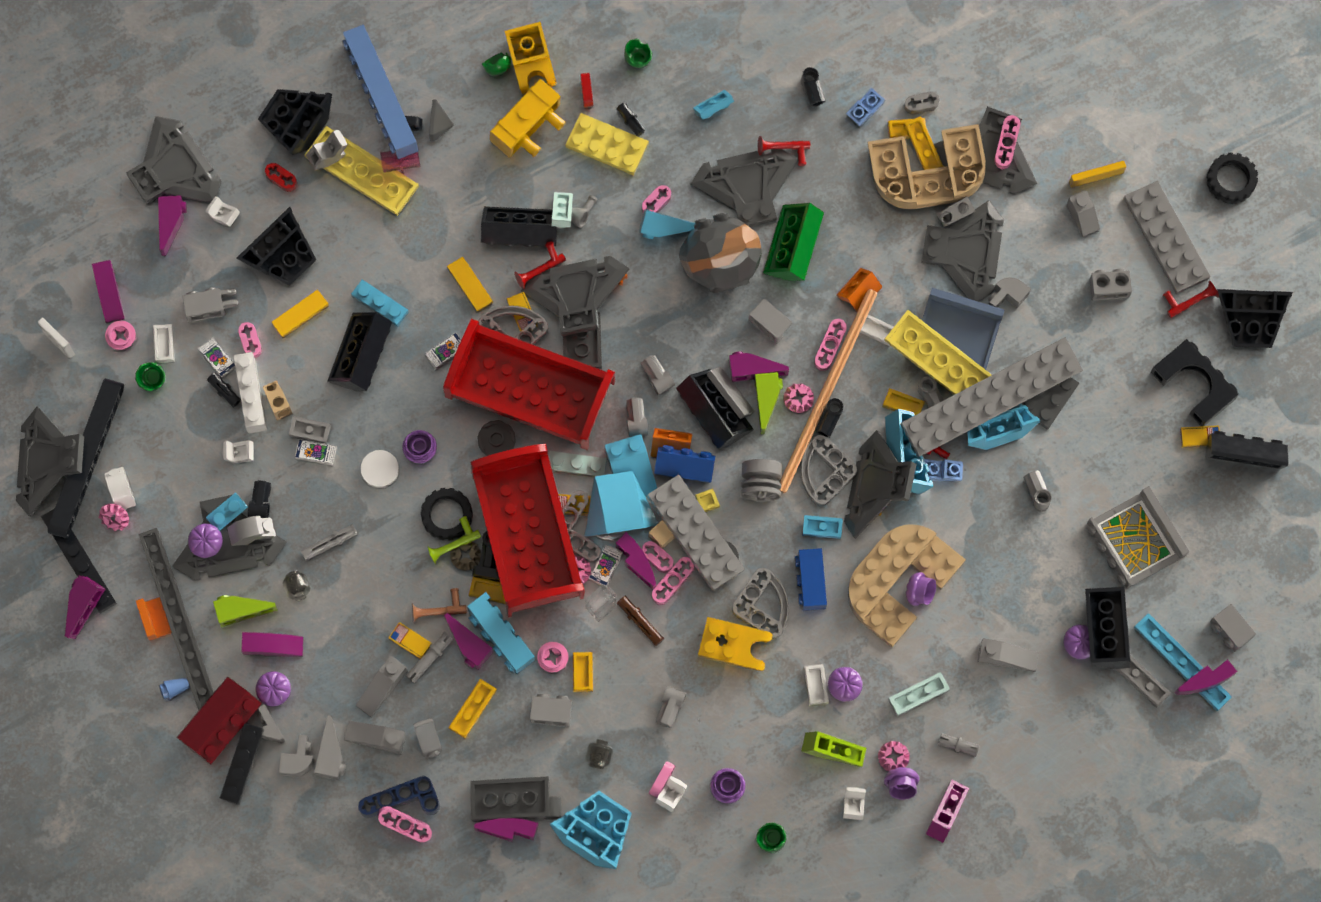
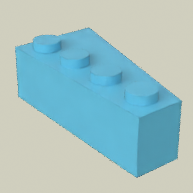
M897 409L885 417L886 443L898 462L912 461L917 464L911 493L922 494L934 487L932 480H929L928 477L929 467L928 464H925L923 455L917 457L900 424L915 415L914 412Z
M485 592L467 606L470 615L468 619L474 627L479 626L482 630L480 634L486 642L490 640L494 645L492 648L498 657L502 655L506 660L504 664L510 672L514 670L518 674L535 661V656L521 637L514 634L515 630L507 620L504 621L502 619L503 615L496 605L492 606L490 604V596Z

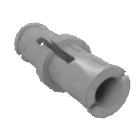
M941 733L938 743L939 746L953 749L956 753L960 751L976 757L979 749L978 744L964 741L961 737L957 739Z

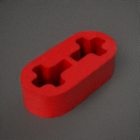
M581 73L584 107H593L590 73Z
M270 163L266 166L265 174L269 181L286 192L296 189L297 180L291 172L277 163ZM275 169H277V174L280 176H277L276 174H272L271 176L270 170L274 171ZM283 178L286 179L287 181H289L290 179H292V180H291V181H292V185L288 184V185L286 186L285 181L283 180Z

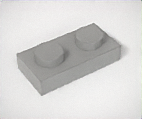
M293 416L289 436L327 444L331 424Z

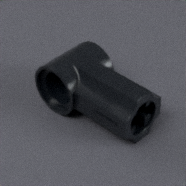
M806 68L802 73L801 84L805 89L809 106H820L825 103V98L819 81V73L815 68ZM810 75L814 77V80L809 81L805 77Z
M833 398L827 402V406L815 429V432L819 435L831 437L843 412L844 406L841 400ZM837 405L840 410L832 412L829 407Z
M262 480L254 481L252 500L248 505V517H269L271 483Z
M486 531L482 536L483 542L479 566L496 569L491 544L486 542L487 538H489Z

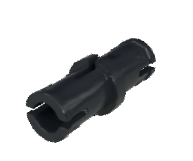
M216 372L208 377L207 381L218 391L217 394L220 397L223 396L233 408L241 402V398L231 389V385L229 383L226 384Z

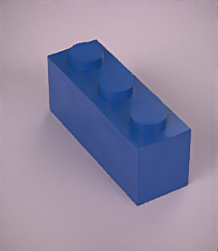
M664 445L658 448L654 474L671 477L680 475L684 479L711 483L716 456L706 451L695 453L691 449L683 448L677 450L672 446Z
M822 548L799 550L798 556H795V567H799V575H796L797 586H801V593L798 594V603L802 605L803 611L826 609L827 598Z

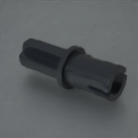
M626 102L618 105L616 110L625 120L624 123L629 125L636 136L644 134L645 128L637 119V114L631 111Z

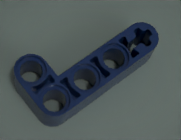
M420 776L361 799L358 808L362 816L371 818L377 816L378 811L384 806L395 809L419 800L423 811L428 815H434L439 811L440 803L430 778ZM422 782L429 784V788L425 791L418 789L419 784ZM403 789H408L411 793L409 797L402 798L400 792ZM385 796L392 798L391 803L388 805L381 803L382 798ZM374 800H377L378 805L380 806V808L377 809V806L375 805L376 803H375ZM427 801H435L436 806L433 809H427L425 807ZM365 804H369L371 806V811L367 812V810L365 809Z

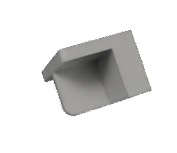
M763 299L749 314V321L776 344L780 342L783 333L792 325V321L766 299Z

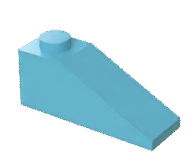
M644 210L639 232L643 233L642 237L653 239L654 236L663 237L692 231L695 229V223Z

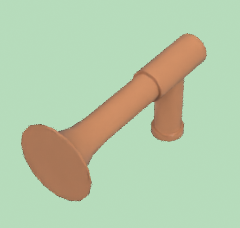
M450 589L452 606L421 609L415 607L412 603L413 623L418 618L424 616L445 615L446 613L449 615L467 614L466 605H460L459 589Z

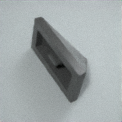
M432 99L429 136L430 141H435L453 127L454 124L437 100Z

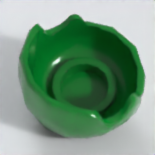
M637 38L629 40L624 50L625 61L635 68L646 67L652 59V51L647 43L643 44Z
M501 52L482 63V66L489 75L500 76L507 72L511 66V57L507 52L505 53L506 56Z
M145 363L137 369L135 380L143 390H158L165 382V372L156 363Z
M766 823L758 829L756 842L762 850L768 853L778 852L786 843V831L777 823Z

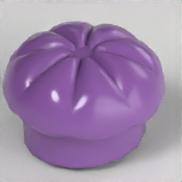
M416 430L405 437L402 450L408 460L421 464L433 458L437 450V443L429 432Z
M200 524L194 527L188 536L189 549L200 558H209L217 554L223 542L220 530L212 524Z
M922 572L913 574L906 586V597L909 604L912 606L930 604L936 592L935 579L925 577V574Z
M1074 625L1067 630L1064 636L1066 651L1076 659H1087L1090 657L1088 626Z
M850 667L837 668L829 676L828 689L831 695L839 701H852L862 691V678L856 670Z
M276 671L267 672L256 683V695L267 706H279L288 699L291 685L284 674Z
M898 767L886 774L884 784L889 788V793L892 797L905 800L916 795V786L920 778L913 769Z
M721 769L713 775L710 781L712 795L723 803L736 802L745 792V780L735 769Z

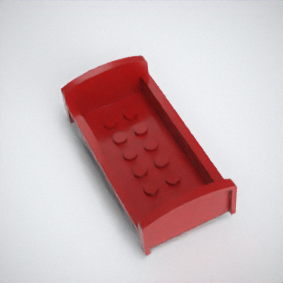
M471 319L451 363L443 390L445 398L450 400L456 398L577 443L582 449L588 450L589 436L610 384H615V371L608 369L605 372L479 325V321Z
M546 444L515 448L471 461V474L477 489L506 603L508 618L512 617L513 612L578 596L580 600L584 599L585 590L583 583H581Z

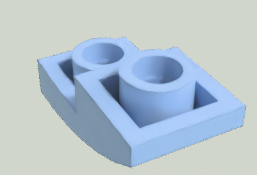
M871 88L860 101L858 100L851 107L846 115L861 126L886 100Z
M924 459L925 464H928L929 472H927L929 480L962 481L963 462L946 459L943 461Z

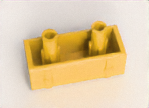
M539 79L514 107L497 122L490 131V142L509 158L520 147H523L532 157H535L541 148L529 139L546 120L558 131L566 123V121L554 113L560 106L561 96L542 79Z

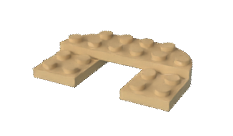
M979 125L941 130L948 166L911 172L905 136L869 141L868 150L874 184L880 196L893 206L904 209H918L955 203L967 196L973 195L981 186L985 176V155Z
M902 525L886 533L858 565L850 579L848 597L852 612L862 624L891 647L897 643L917 619L912 612L887 593L911 565L918 572L924 573L925 577L935 579L936 587L941 590L966 561L960 554L937 537V533L924 526Z

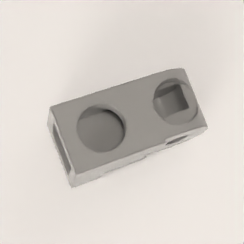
M967 196L937 215L943 227H946L974 213L975 209Z

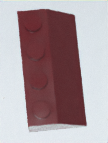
M227 676L176 738L202 760L211 765L262 703Z

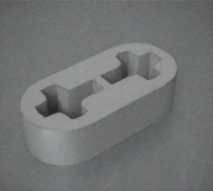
M935 92L911 95L906 98L904 109L909 114L935 110L939 104V96ZM928 98L935 100L934 103L930 104V102H927ZM913 101L916 107L912 108V106H909L910 102Z

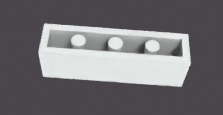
M253 352L234 355L247 432L250 434L266 431L267 426Z

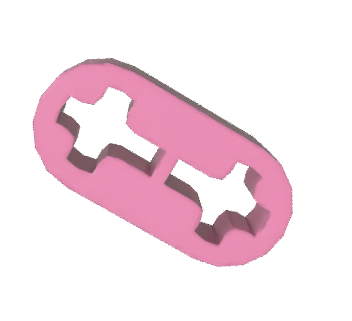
M665 185L658 186L642 203L643 214L644 210H647V205L651 206L654 202V210L650 209L649 211L659 213L671 199L670 188ZM659 192H661V193L666 192V198H665L664 196H662V197L658 200L659 195H660Z
M244 322L238 329L245 353L251 352L249 350V343L253 342L254 347H258L253 353L254 357L257 358L261 354L262 348L256 329L252 323ZM245 328L252 330L250 331L251 338H247L246 333H244Z
M653 541L644 543L642 550L648 561L660 572H669L673 567V558L657 543ZM654 547V553L657 556H654L652 553L646 554V548ZM660 557L663 561L669 560V566L661 567V561L658 558Z
M666 761L649 792L650 795L656 798L659 796L673 773L675 765Z

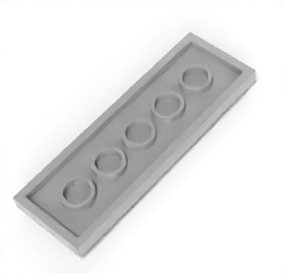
M1158 181L1124 196L1128 208L1176 294L1211 277Z
M680 475L675 476L647 495L653 507L712 591L745 570Z

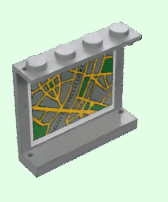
M1149 486L1142 489L1140 494L1094 519L1092 517L1089 518L1087 522L1089 533L1096 537L1101 552H1105L1108 557V564L1112 569L1115 568L1118 573L1117 578L1119 582L1125 585L1126 588L1162 570L1189 553L1188 548Z

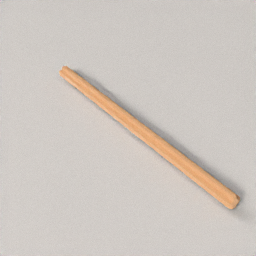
M871 289L865 294L780 479L781 489L779 490L782 493L787 492L805 450L874 303L877 292Z

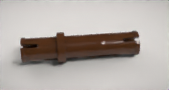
M626 595L616 603L628 615L627 618L640 628L655 647L665 639L640 612L641 609L639 607L636 608Z

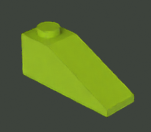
M778 372L755 374L754 381L761 434L766 432L779 398L780 390L783 389L782 378L778 377Z
M228 595L218 597L216 601H213L221 627L278 611L274 602L237 596L228 597Z
M815 731L805 732L801 752L862 767L866 748Z

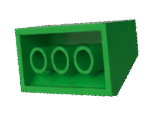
M811 203L786 204L782 206L763 270L764 274L787 281L805 280L824 215L822 210Z

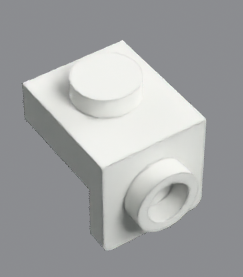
M214 197L206 209V213L214 221L228 227L233 224L240 213L237 208L223 203L218 197Z
M250 440L236 443L224 441L223 459L233 464L253 461V442Z
M670 776L655 803L673 812L683 797L687 785L681 780Z
M856 787L846 788L843 818L863 820L865 789Z

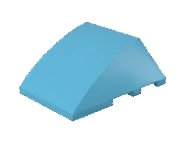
M1019 404L967 431L968 446L988 450L1021 439L1040 423V419L1034 416L1026 405Z
M633 471L594 477L584 537L653 527L658 524Z
M598 791L581 802L579 806L565 813L563 817L550 823V826L565 846L595 866L616 869L632 812Z

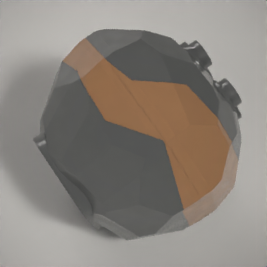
M724 213L713 215L711 220L706 218L696 220L695 229L691 231L683 242L679 252L680 262L688 277L708 288L709 292L713 293L749 284V279L753 277L759 266L762 254L761 243L757 233L738 218L728 217V214Z

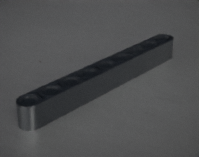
M107 378L102 382L83 432L82 473L67 475L49 522V534L66 539L70 536L121 400L124 383Z

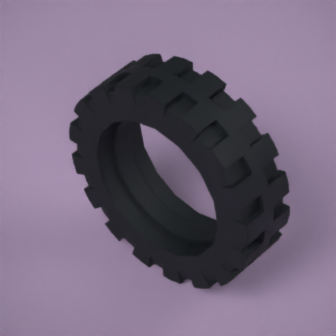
M1230 152L1227 155H1220L1219 158L1213 161L1206 176L1207 187L1209 186L1210 193L1214 194L1216 199L1223 200L1224 203L1231 202V204H1236L1238 201L1240 203L1245 201L1246 198L1251 196L1258 183V171L1255 170V164L1251 163L1248 157H1243L1240 153L1233 154V152ZM1226 165L1239 167L1247 176V185L1240 191L1226 190L1218 182L1217 173L1219 169Z
M440 488V490H434L430 496L428 495L425 498V502L421 507V519L426 531L431 536L437 537L439 540L448 539L450 541L453 538L461 537L465 533L460 522L457 526L450 529L437 527L431 519L433 506L441 500L450 499L456 501L463 510L462 517L467 516L470 526L473 517L472 507L469 499L461 491H456L454 488Z

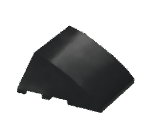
M277 89L258 120L292 155L303 152L311 147L329 120L332 94H316L311 91L310 93H300L297 90Z
M291 207L286 209L236 258L288 286L316 261L300 229V225L292 213Z
M1217 289L1233 347L1272 348L1293 292Z

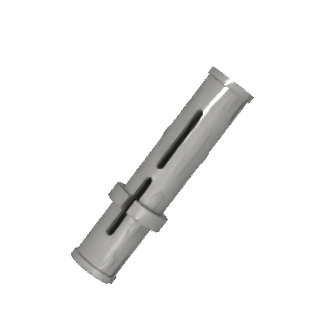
M351 524L338 532L334 531L333 535L301 550L305 560L308 561L338 544L342 545L344 541L358 535L354 525Z
M445 631L434 645L431 644L429 646L430 649L405 675L410 679L415 673L416 675L411 679L414 684L438 656H442V651L454 640L449 636L444 642V639L449 635Z

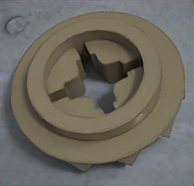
M474 542L450 551L452 564L460 570H471L480 562L481 551ZM460 550L464 552L470 550V559H467L466 557L461 559L462 553Z

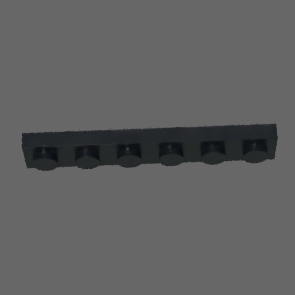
M54 509L41 516L47 528ZM71 531L67 539L52 535L77 577H88L105 588L104 593L96 604L99 613L101 614L117 604L74 532Z

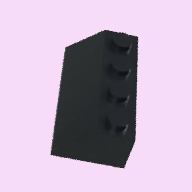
M484 206L481 220V243L488 245L505 244L507 246L517 244L526 247L537 245L547 248L545 244L553 242L554 246H556L558 227L552 226L553 210Z
M376 312L352 313L327 382L354 391H367L371 384L373 373L377 368L380 354L384 349V343L390 333L392 322Z
M708 369L689 375L676 389L680 397L690 408L691 413L700 422L701 427L712 439V443L718 449H722L732 445L754 429L746 417L740 419L707 376V373L712 370Z
M1214 431V434L1211 433L1208 436L1205 458L1283 469L1288 466V445L1282 444L1283 441L1271 440V442L1263 441L1264 438L1261 437L1246 439L1244 438L1245 435L1242 434L1226 436V432Z
M1125 588L1085 589L1091 664L1107 669L1130 668Z

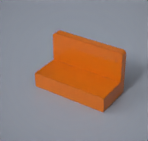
M860 268L838 292L837 296L840 300L850 303L853 309L858 312L866 292L871 289L878 293L882 285L872 271Z
M655 428L650 456L657 458L658 448L664 445L672 446L677 450L683 448L690 449L693 433Z
M160 597L146 602L143 598L136 600L146 635L150 641L172 633Z

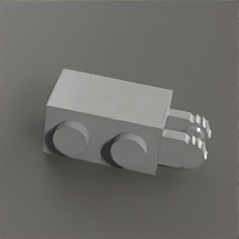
M211 287L203 292L191 291L183 295V304L188 323L225 316V309L239 305L238 300L223 301V298L236 295V289L220 291V288Z

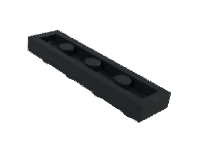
M244 723L220 799L240 804L264 732L263 728Z

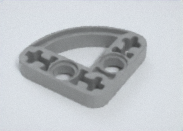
M520 306L498 307L485 313L478 320L481 326H483L482 322L484 320L486 322L490 320L489 325L494 331L507 335L494 319L505 315L527 317L533 321L514 338L520 340L523 335H529L531 337L530 344L532 345L548 332V324L539 314ZM537 323H539L540 325L543 323L544 330H537L534 333L537 337L534 338L528 330L531 329L533 332L537 328Z
M818 435L807 446L801 464V478L806 493L816 505H827L856 475V465L827 437ZM817 441H818V442H822V441L824 442V447L828 450V452L826 453V455H824V453H825V449H824V448H822V447L817 448V447H816V446H817ZM814 452L834 470L816 490L809 474V463ZM837 453L840 459L837 462H832L829 459V455ZM844 460L845 462L843 463V465H844L847 469H848L849 467H851V468H852V470H851V473H852V474H850V473L845 474V473H844L845 468H844L842 465L840 466V468H838L837 466H839V465L842 463V461ZM832 479H837L840 482V486L832 488L829 482ZM827 488L830 492L825 495V501L823 499L819 501L818 493L822 495Z
M759 568L754 572L735 600L732 612L737 618L752 628L770 632V628L765 626V629H762L766 620H768V626L772 628L777 626L778 633L774 632L772 639H777L783 633L788 619L789 603L786 591L779 579L766 568ZM763 573H765V574H766V577H765V578H766L767 580H762V581H761V583L759 584V586L762 587V589H760V588L756 585V583H757L758 580H759L758 574H759V575H762ZM769 583L776 591L780 601L781 612L779 622L754 606ZM749 588H754L757 591V596L750 598L747 596L746 591ZM743 597L746 601H748L744 607L745 612L741 611L740 613H738V608L736 606H741L743 604L744 600L741 599ZM759 614L762 616L763 621L760 624H754L752 617Z

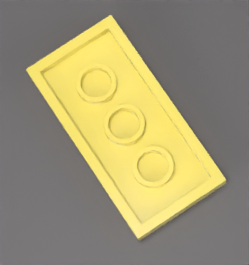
M580 113L565 146L634 176L649 141Z

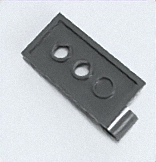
M548 776L470 781L472 821H486L499 818L546 820L561 818V798L549 797ZM508 794L515 795L514 803H506L505 798ZM489 795H495L496 802L493 805H487L486 798Z

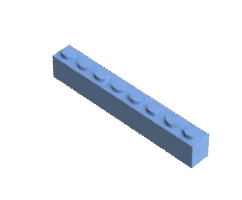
M364 24L343 32L345 40H342L343 46L346 51L349 50L351 53L348 55L352 66L356 65L357 67L355 72L358 79L363 80L361 85L365 95L369 94L370 96L368 101L371 109H376L375 117L378 124L382 123L384 127L381 130L384 138H388L390 141L388 146L391 154L395 153L397 159L418 152L415 137Z

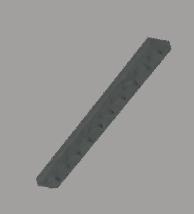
M157 528L140 533L139 537L199 711L214 692Z

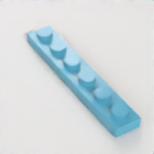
M1149 613L1134 626V629L1186 681L1203 669ZM1221 685L1199 692L1216 711L1232 698Z

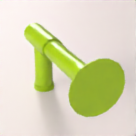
M467 516L459 519L466 533L465 536L439 548L433 549L427 546L435 564H437L436 561L441 555L482 537L479 530L472 531Z

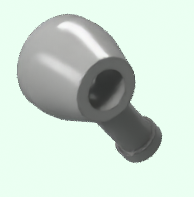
M589 195L583 208H572L571 222L580 228L585 225L589 211L594 203L597 202V198Z

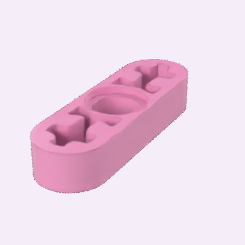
M1014 115L1006 117L1002 126L994 160L995 165L1000 169L1008 168L1013 158L1020 128V120ZM1010 121H1013L1014 125H1016L1013 127L1012 133H1008ZM1010 138L1013 144L1006 147L1003 145L1002 140ZM1003 151L1007 152L1006 160L1008 161H1005V163H1001V160L998 159L1002 157Z
M834 319L830 323L817 352L814 364L820 371H826L831 367L845 335L847 326L841 319ZM837 325H841L842 330L838 331L836 337L833 336L835 331L834 327H836ZM832 340L835 342L836 347L828 349L825 343ZM825 353L828 354L826 358L827 363L821 365L820 360L823 359Z
M689 557L679 559L653 589L652 599L656 604L663 605L667 603L693 573L694 564ZM688 562L690 570L685 569L682 572L684 576L682 578L678 572L682 569V563L687 564ZM670 576H676L679 579V583L671 586L667 580ZM665 584L668 588L664 593L665 598L657 599L656 592L661 593L665 589L662 585Z
M384 806L378 811V819L383 826L419 842H427L432 836L431 828L425 822L389 806ZM390 812L391 817L396 819L395 825H393L394 821L390 818L384 820L383 814ZM404 819L410 821V826L407 829L399 827V823ZM414 824H416L415 827L418 830L422 831L425 828L427 834L419 836V832L414 830Z

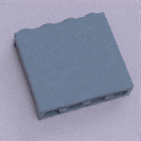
M932 288L922 321L986 370L1005 310Z

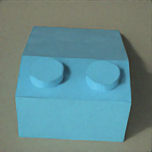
M641 434L605 445V454L612 474L633 471L645 497L657 489Z

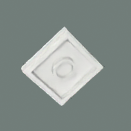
M42 317L38 321V325L44 335L71 359L75 353L70 344Z

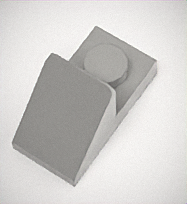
M265 704L258 708L260 714L257 716L262 725L267 724L262 727L264 729L262 738L278 743L285 742Z

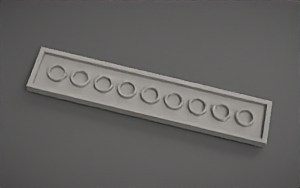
M1066 337L900 424L917 457H920L1083 370Z

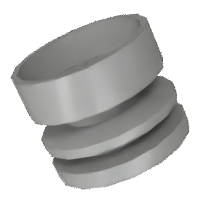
M752 459L742 463L741 475L747 480L741 482V487L743 488L741 490V497L753 501H774L781 498V491L779 490L781 489V483L776 481L782 478L781 463L767 459Z

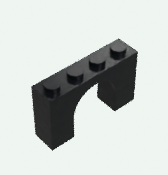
M1186 339L1157 363L1150 373L1163 386L1182 371L1192 370L1202 374L1208 382L1209 393L1206 398L1191 410L1190 415L1200 426H1205L1230 405L1239 394L1237 388L1224 379L1223 373L1211 365L1210 359L1198 351L1196 344Z

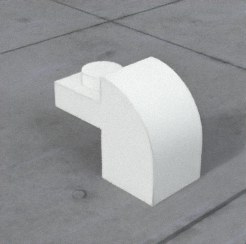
M115 468L105 473V479L114 504L121 506L124 510L135 506L134 495L129 486L124 468Z

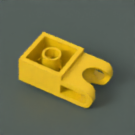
M541 22L506 30L505 35L521 94L523 95L528 92L529 81L534 76L545 78L550 87L556 86L557 82Z
M707 617L698 656L735 666L764 671L765 663L754 658L750 653V648L756 642H770L773 634L764 630ZM723 636L728 642L723 644V646H719V642L716 640Z

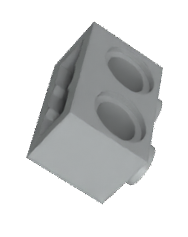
M1115 269L1113 272L1097 270L1090 276L1092 300L1129 298L1132 293L1130 270ZM1120 280L1124 283V285L1119 286L1116 284L1115 281ZM1097 282H1103L1105 287L1098 286Z

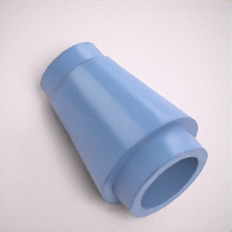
M187 678L163 681L159 688L163 699L168 698L170 700L190 689Z

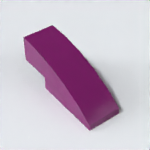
M111 260L93 263L94 277L106 324L125 320Z
M625 532L616 542V548L627 557L625 566L653 590L656 587V581L650 563L636 541Z
M242 632L243 655L303 657V637L274 633Z
M1228 659L1213 671L1207 665L1181 685L1174 693L1176 695H1188L1214 688L1233 677L1238 671Z
M499 818L475 823L474 830L513 842L515 835L534 841L539 825L538 822L525 819Z

